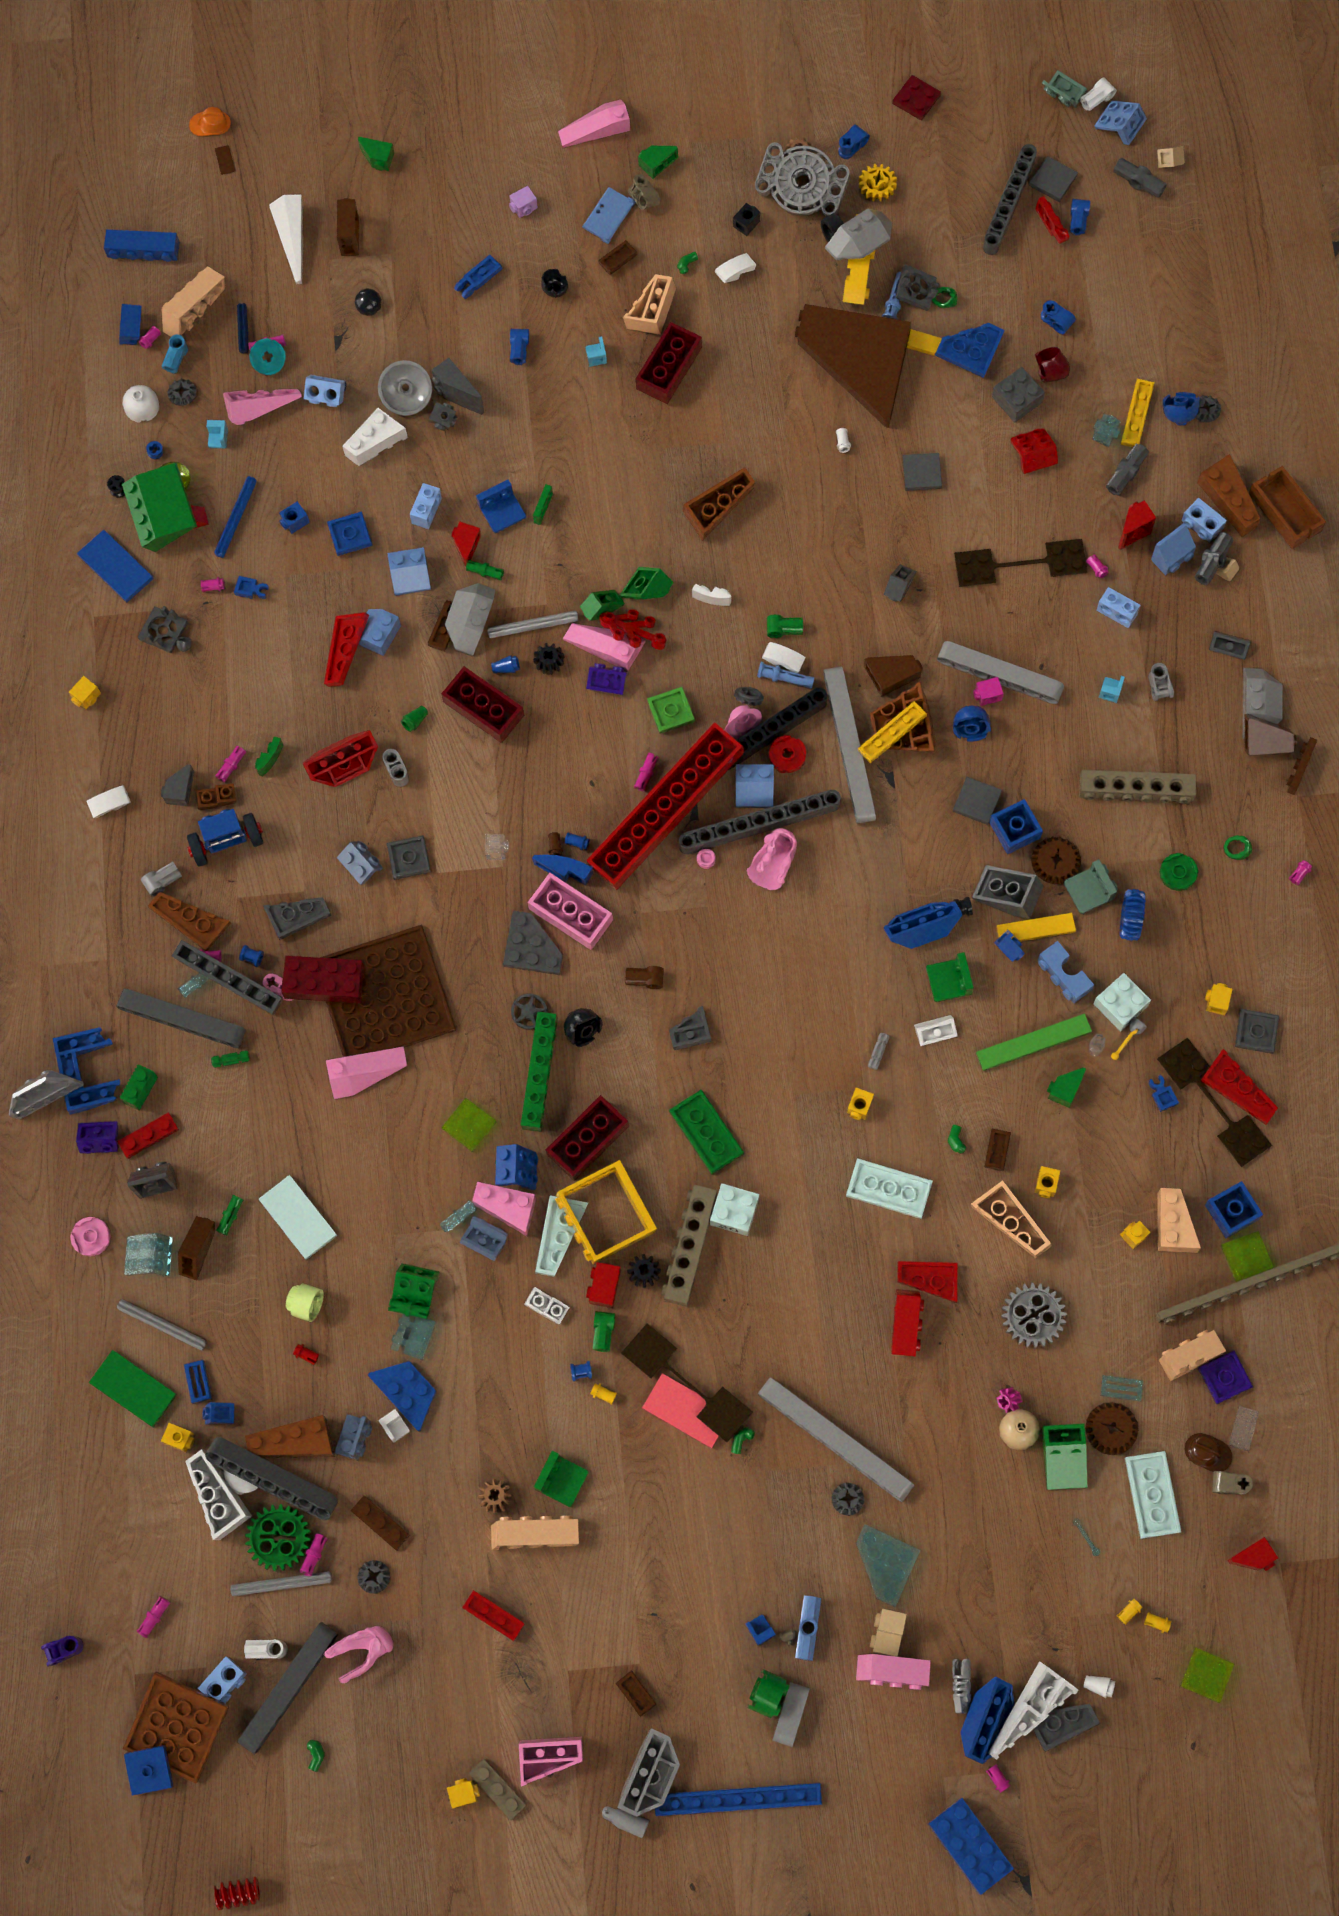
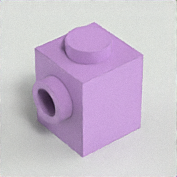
M528 186L509 195V207L513 213L516 212L519 218L531 214L532 211L538 208L537 199Z

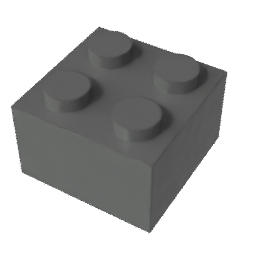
M1021 367L994 386L992 398L1015 423L1043 403L1045 392Z

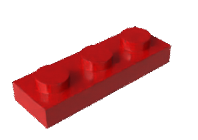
M168 1112L117 1142L126 1158L129 1159L179 1129Z
M474 1590L462 1607L512 1641H515L525 1623Z

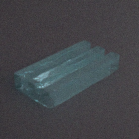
M1103 1375L1100 1396L1141 1402L1143 1381ZM1106 1381L1138 1385V1388L1106 1384ZM1105 1389L1137 1392V1396L1105 1392Z

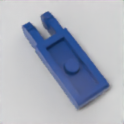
M488 255L466 273L455 285L454 289L459 292L468 283L470 286L462 292V297L466 299L500 272L502 266L491 255Z

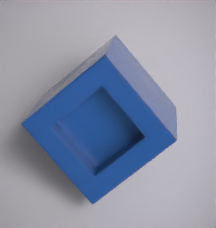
M760 1615L752 1621L745 1623L757 1646L776 1636L764 1615Z

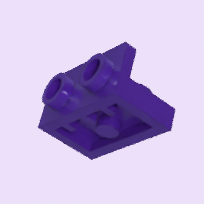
M595 663L594 666L589 667L586 689L620 695L624 694L628 672L624 671L623 667L613 666V669L605 668V664Z
M118 1122L78 1123L76 1143L79 1153L117 1152Z

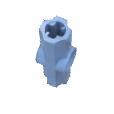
M804 1595L795 1654L797 1659L813 1661L822 1598ZM805 1623H811L814 1626V1631L807 1634L803 1631L802 1626Z

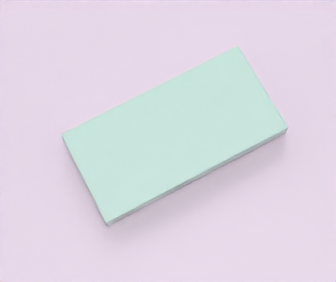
M857 1158L846 1197L922 1219L933 1181Z
M290 1175L259 1198V1201L305 1260L337 1236Z
M1166 1452L1125 1457L1140 1539L1181 1533Z

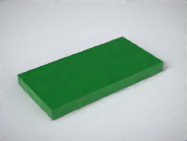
M699 1090L669 1110V1113L711 1175L744 1155V1151L702 1090Z
M114 1350L110 1352L89 1381L95 1388L153 1428L177 1396L176 1393Z

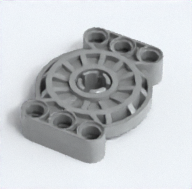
M774 142L767 147L755 182V188L761 196H768L772 193L776 203L791 214L810 215L822 209L823 214L827 217L833 213L838 214L851 175L848 167L845 165H838L834 168L829 157L815 147L795 146L784 152L782 146ZM779 149V155L772 156V150ZM821 158L826 159L829 164H825ZM773 166V172L766 173V167ZM840 171L847 172L844 178L837 176ZM802 175L809 177L810 182L804 186L799 187L796 183L797 179ZM767 183V189L760 190V184ZM834 188L841 189L838 195H833L831 192ZM777 197H780L782 199L784 205L777 199ZM833 205L835 209L829 213L825 211L826 207Z

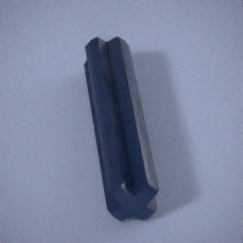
M239 303L237 305L238 347L240 353H248L247 306L245 303Z

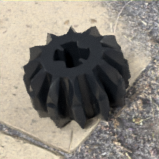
M545 643L544 648L539 646L538 651L534 652L535 658L533 659L536 669L538 671L542 669L544 675L547 671H550L552 675L554 669L559 672V666L564 665L563 659L565 658L564 653H561L562 649L560 647L556 648L554 643L551 646Z
M642 1254V1260L635 1256L636 1263H629V1266L633 1269L627 1270V1273L632 1275L629 1280L631 1282L636 1280V1287L641 1282L643 1283V1288L647 1287V1282L654 1286L652 1279L657 1281L660 1279L656 1275L661 1273V1269L656 1268L659 1262L655 1261L652 1263L653 1256H650L648 1260H646L645 1254ZM644 1267H646L648 1270V1274L646 1275L645 1273V1275H641L640 1269L642 1268L644 1270Z

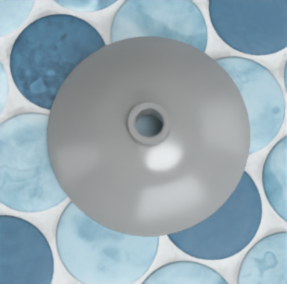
M401 360L390 364L384 369L378 381V394L384 406L391 412L404 416L413 415L421 411L428 404L432 395V382L429 374L421 365L413 361ZM404 384H407L409 386L408 391H404L402 389V386Z

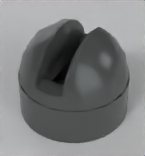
M178 637L176 639L177 648L182 652L188 651L191 648V638Z

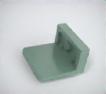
M1059 70L1056 71L1049 83L1044 80L1042 82L1043 90L1053 98L1057 96L1061 103L1067 107L1072 105L1076 108L1080 98L1087 91L1086 87Z
M1099 859L1092 862L1090 869L1064 882L1065 888L1081 914L1114 900L1118 888L1115 881L1110 880L1106 865L1102 864Z

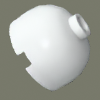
M136 385L128 389L123 396L124 411L135 422L149 421L159 411L158 397L150 387Z

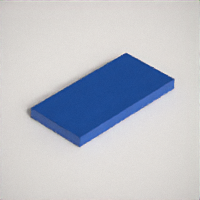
M102 530L77 553L78 557L126 603L154 579L105 530Z

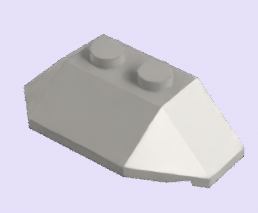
M868 208L841 225L825 246V249L836 260L864 258L890 241L892 222L881 211Z
M477 583L456 591L445 622L455 650L473 656L494 600L495 589Z
M1243 669L1242 739H1245L1244 714H1250L1275 724H1279L1282 721L1283 684L1263 669Z
M46 1070L41 1073V1076L27 1080L24 1085L20 1086L12 1094L9 1116L20 1120L82 1087L84 1083L64 1074Z
M652 1728L649 1730L624 1784L617 1808L637 1817L664 1804L680 1766L669 1736Z

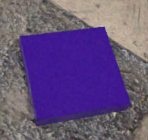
M1235 1351L1198 1367L1216 1404L1253 1387Z

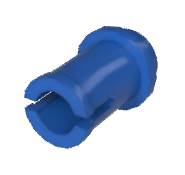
M568 832L565 844L579 847L583 851L588 849L590 839L587 836L582 837Z

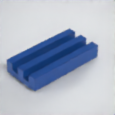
M200 1360L184 1364L191 1403L195 1404L196 1402L211 1400L212 1396L205 1361ZM198 1365H200L206 1392L205 1396H203L197 1367ZM190 1367H193L199 1395L197 1398H195Z

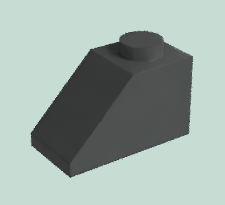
M900 564L890 575L884 595L888 596L892 601L901 602L917 571Z
M187 764L166 780L165 786H162L161 797H163L166 804L189 805L194 770L191 765Z

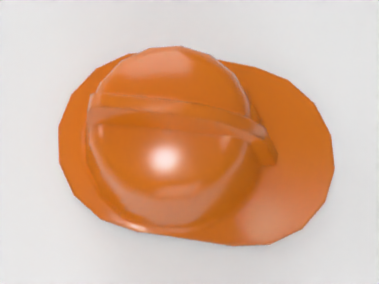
M208 107L203 112L194 115L189 122L190 131L197 136L223 134L228 131L231 125L230 117L217 107Z

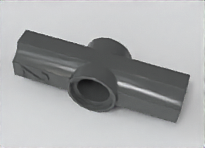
M1123 158L1118 160L1113 170L1114 173L1128 180L1134 189H1143L1157 198L1163 194L1167 183L1151 175L1147 167H1137Z
M1135 444L1127 457L1120 461L1115 474L1106 485V488L1113 495H1120L1128 482L1132 481L1138 473L1140 465L1149 454L1144 445Z
M1221 532L1218 534L1210 550L1206 549L1204 551L1202 564L1195 575L1196 581L1201 583V585H1208L1218 568L1225 566L1226 554L1234 541L1232 536Z

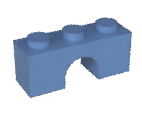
M1057 941L1039 954L1038 964L1042 970H1047L1051 975L1052 982L1056 986L1059 985L1065 998L1076 1003L1092 991L1094 984L1083 971L1076 975H1068L1063 971L1062 965L1068 961L1070 955Z

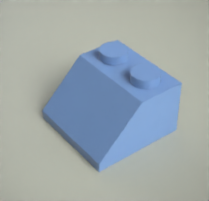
M1185 523L1159 541L1155 546L1151 560L1165 576L1170 572L1174 573L1179 569L1181 563L1184 561L1188 562L1194 557L1196 545Z
M424 547L387 553L395 596L431 590Z
M368 609L367 614H369V618L358 645L384 656L401 627L399 617L383 609Z
M736 764V808L773 807L774 765Z

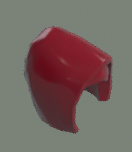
M1048 347L1035 354L1042 382L1058 381L1069 376V362L1058 347Z

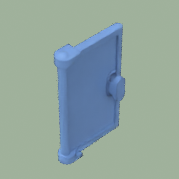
M608 187L582 228L601 238V241L609 244L612 236L636 202L634 199L627 198Z

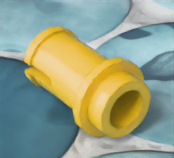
M595 1383L590 1393L593 1395V1398L597 1397L611 1405L617 1395L616 1392L602 1387L601 1383L599 1385Z
M1135 1599L1129 1600V1604L1116 1615L1125 1625L1138 1612L1141 1613L1140 1610L1143 1608Z
M1148 1612L1144 1625L1159 1629L1161 1633H1168L1172 1621L1168 1620V1617L1162 1618Z

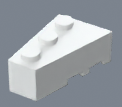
M377 408L342 446L344 454L348 459L360 466L376 457L384 449H389L398 441L407 439L406 428Z

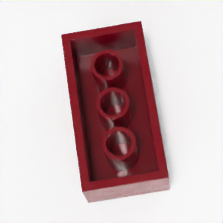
M670 322L635 378L636 389L668 405L701 351L702 337Z
M465 666L441 693L443 703L500 743H503L525 716L521 705Z
M285 955L281 993L284 999L361 1004L365 966L362 960Z
M600 1095L545 1149L546 1154L575 1181L629 1127V1122Z

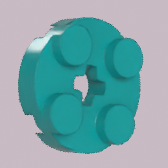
M265 338L258 340L251 347L249 359L256 371L265 375H273L283 367L286 354L281 344L275 340ZM266 351L268 354L272 353L273 357L270 358V362L262 358Z

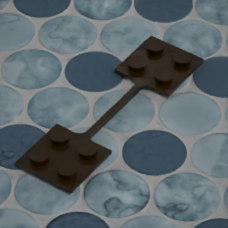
M1082 539L1046 542L1047 556L1045 558L1017 562L995 563L992 560L991 549L955 552L959 587L996 583L994 573L996 568L1047 563L1051 577L1087 573Z
M1188 1038L1157 1058L1180 1090L1192 1082L1197 1083L1229 1124L1228 1129L1217 1137L1241 1167L1272 1146L1249 1115H1246L1238 1122L1231 1121L1200 1082V1076L1206 1073L1210 1066Z
M647 1323L621 1354L649 1378H652L660 1368H668L706 1401L705 1407L696 1417L727 1443L753 1411L723 1386L712 1398H708L668 1365V1359L677 1348Z

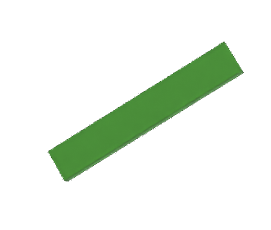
M1082 1014L977 1051L976 1055L982 1070L985 1071L1087 1035L1092 1030L1086 1015Z

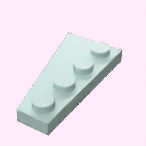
M550 1195L535 1273L555 1277L575 1230L573 1226H568L564 1218L566 1213L563 1208L559 1209L555 1201L557 1197ZM566 1198L575 1217L580 1222L588 1203Z

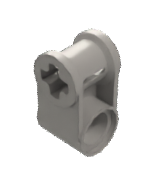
M1162 663L1154 664L1148 675L1153 700L1158 701L1159 698L1164 697L1173 698L1174 691L1167 667ZM1159 671L1162 674V676L1158 677L1154 674V672Z

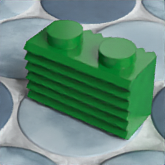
M138 1064L129 1082H127L128 1085H125L124 1092H121L120 1099L124 1104L140 1111L158 1077L154 1071Z

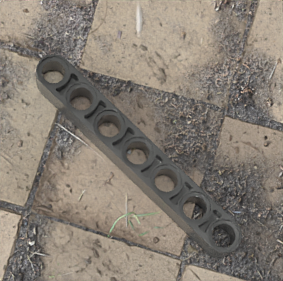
M1026 144L1021 148L986 232L983 250L988 255H994L999 251L1035 164L1037 149L1032 144Z
M125 988L116 1005L122 1011L233 1048L240 1047L246 1029L238 1025Z
M216 1437L205 1454L206 1459L210 1463L319 1519L328 1520L338 1504V1499L333 1494L224 1438Z
M323 1622L318 1624L240 1736L238 1743L254 1755L260 1750L325 1656V1651L336 1640L337 1632Z

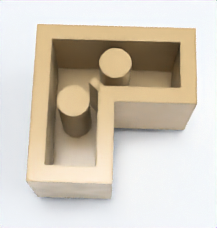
M882 1609L880 1613L876 1614L874 1627H877L876 1636L872 1635L870 1647L873 1648L872 1653L898 1657L907 1614Z

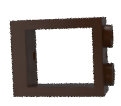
M344 198L337 200V241L341 256L359 255V215L355 199Z

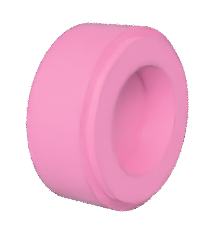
M702 849L698 852L697 863L701 868L709 869L714 866L716 856L712 850Z

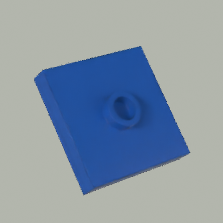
M362 511L327 521L337 556L373 546Z
M165 1745L124 1754L132 1796L173 1787Z

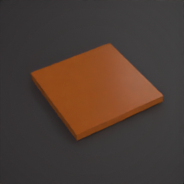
M156 1671L148 1686L123 1749L132 1752L165 1745L170 1771L191 1782L198 1783L230 1706Z

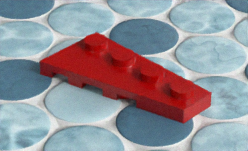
M366 612L335 617L324 680L326 686L332 687L344 684L369 618V614Z
M1224 1048L1201 1079L1203 1083L1265 1125L1268 1124L1278 1109L1271 1099L1253 1083V1080L1240 1069L1236 1061H1233L1228 1056Z

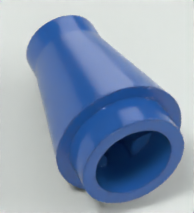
M510 655L491 663L494 674L516 673V671L520 670L517 656Z

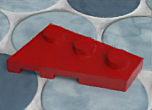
M897 1262L898 1283L957 1303L958 1263Z

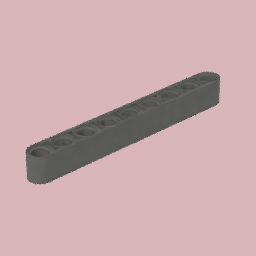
M827 790L688 831L679 837V849L683 854H692L702 849L713 848L838 810L841 796L836 790ZM829 798H834L836 802L829 803L827 800ZM815 803L819 807L812 809L809 805ZM793 809H799L801 812L799 814H793L791 811ZM775 814L782 815V818L775 819L773 816ZM761 819L764 821V824L758 825L755 821ZM745 825L747 828L739 830L737 826ZM721 830L728 831V834L723 836L720 835L719 832ZM707 835L710 839L703 841L701 837ZM684 841L692 842L690 846H684L682 843Z

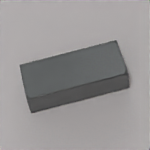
M1214 631L1209 650L1245 660L1251 641Z

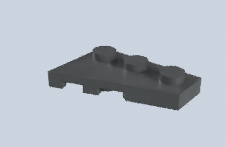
M323 897L300 900L293 903L284 902L272 906L263 905L279 940L332 916Z
M1090 1704L1052 1710L1048 1713L1049 1716L1033 1729V1732L1044 1752H1047L1099 1725L1100 1722Z

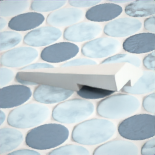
M283 195L269 204L295 282L296 284H302L303 199L302 195Z
M1039 1661L988 1754L997 1760L1001 1752L1007 1747L1011 1748L1014 1746V1742L1022 1735L1026 1736L1049 1716L1048 1713L1057 1706H1062L1066 1698L1071 1694H1076L1079 1690Z

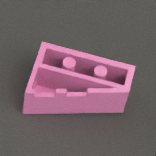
M477 1182L473 1197L474 1205L527 1237L536 1202L535 1194Z
M582 1737L520 1740L521 1786L582 1762Z

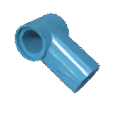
M176 334L169 339V348L161 366L164 370L173 374L177 373L183 356L188 352V346L181 335Z

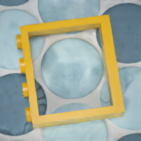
M620 1160L558 1191L556 1194L557 1198L555 1201L559 1209L563 1208L566 1213L564 1218L568 1226H573L576 1232L574 1237L577 1243H582L585 1249L583 1254L587 1261L591 1260L593 1265L655 1233L657 1230ZM615 1173L645 1230L596 1255L565 1197Z

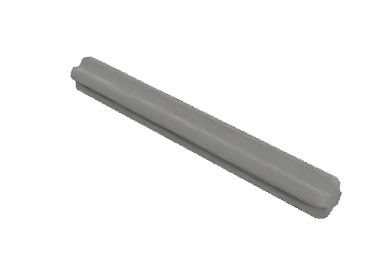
M574 610L488 627L489 638L576 622L578 621V614Z
M123 1299L117 1305V1309L199 1350H203L207 1342L204 1339Z
M327 1571L313 1573L312 1576L299 1575L231 1585V1595L240 1596L330 1583L332 1577L331 1573Z

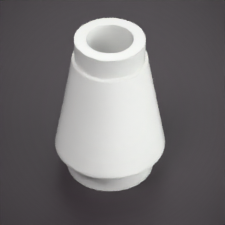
M1086 1675L1084 1688L1104 1698H1112L1116 1681L1107 1677Z

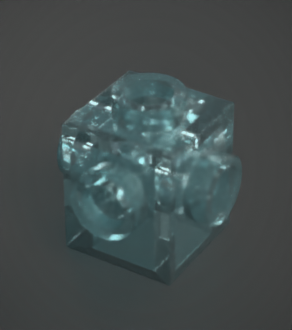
M1104 414L1101 420L1097 419L1093 427L1095 431L1092 440L1109 447L1114 438L1117 439L1121 432L1119 428L1121 421L1112 415Z

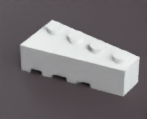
M201 1449L185 1462L193 1485L196 1487L199 1502L202 1504L206 1522L211 1530L212 1539L221 1540L251 1518L252 1515L238 1494L226 1483L221 1468L210 1463L205 1457L207 1450Z

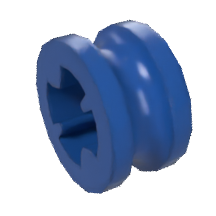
M152 441L147 445V454L151 459H159L163 455L161 443ZM154 447H157L158 449L156 453L152 452V450H154Z

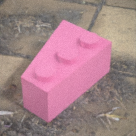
M878 1654L858 1655L857 1681H868L870 1685L877 1686L889 1683L890 1687L895 1688L909 1685V1689L921 1690L922 1686H929L930 1660Z

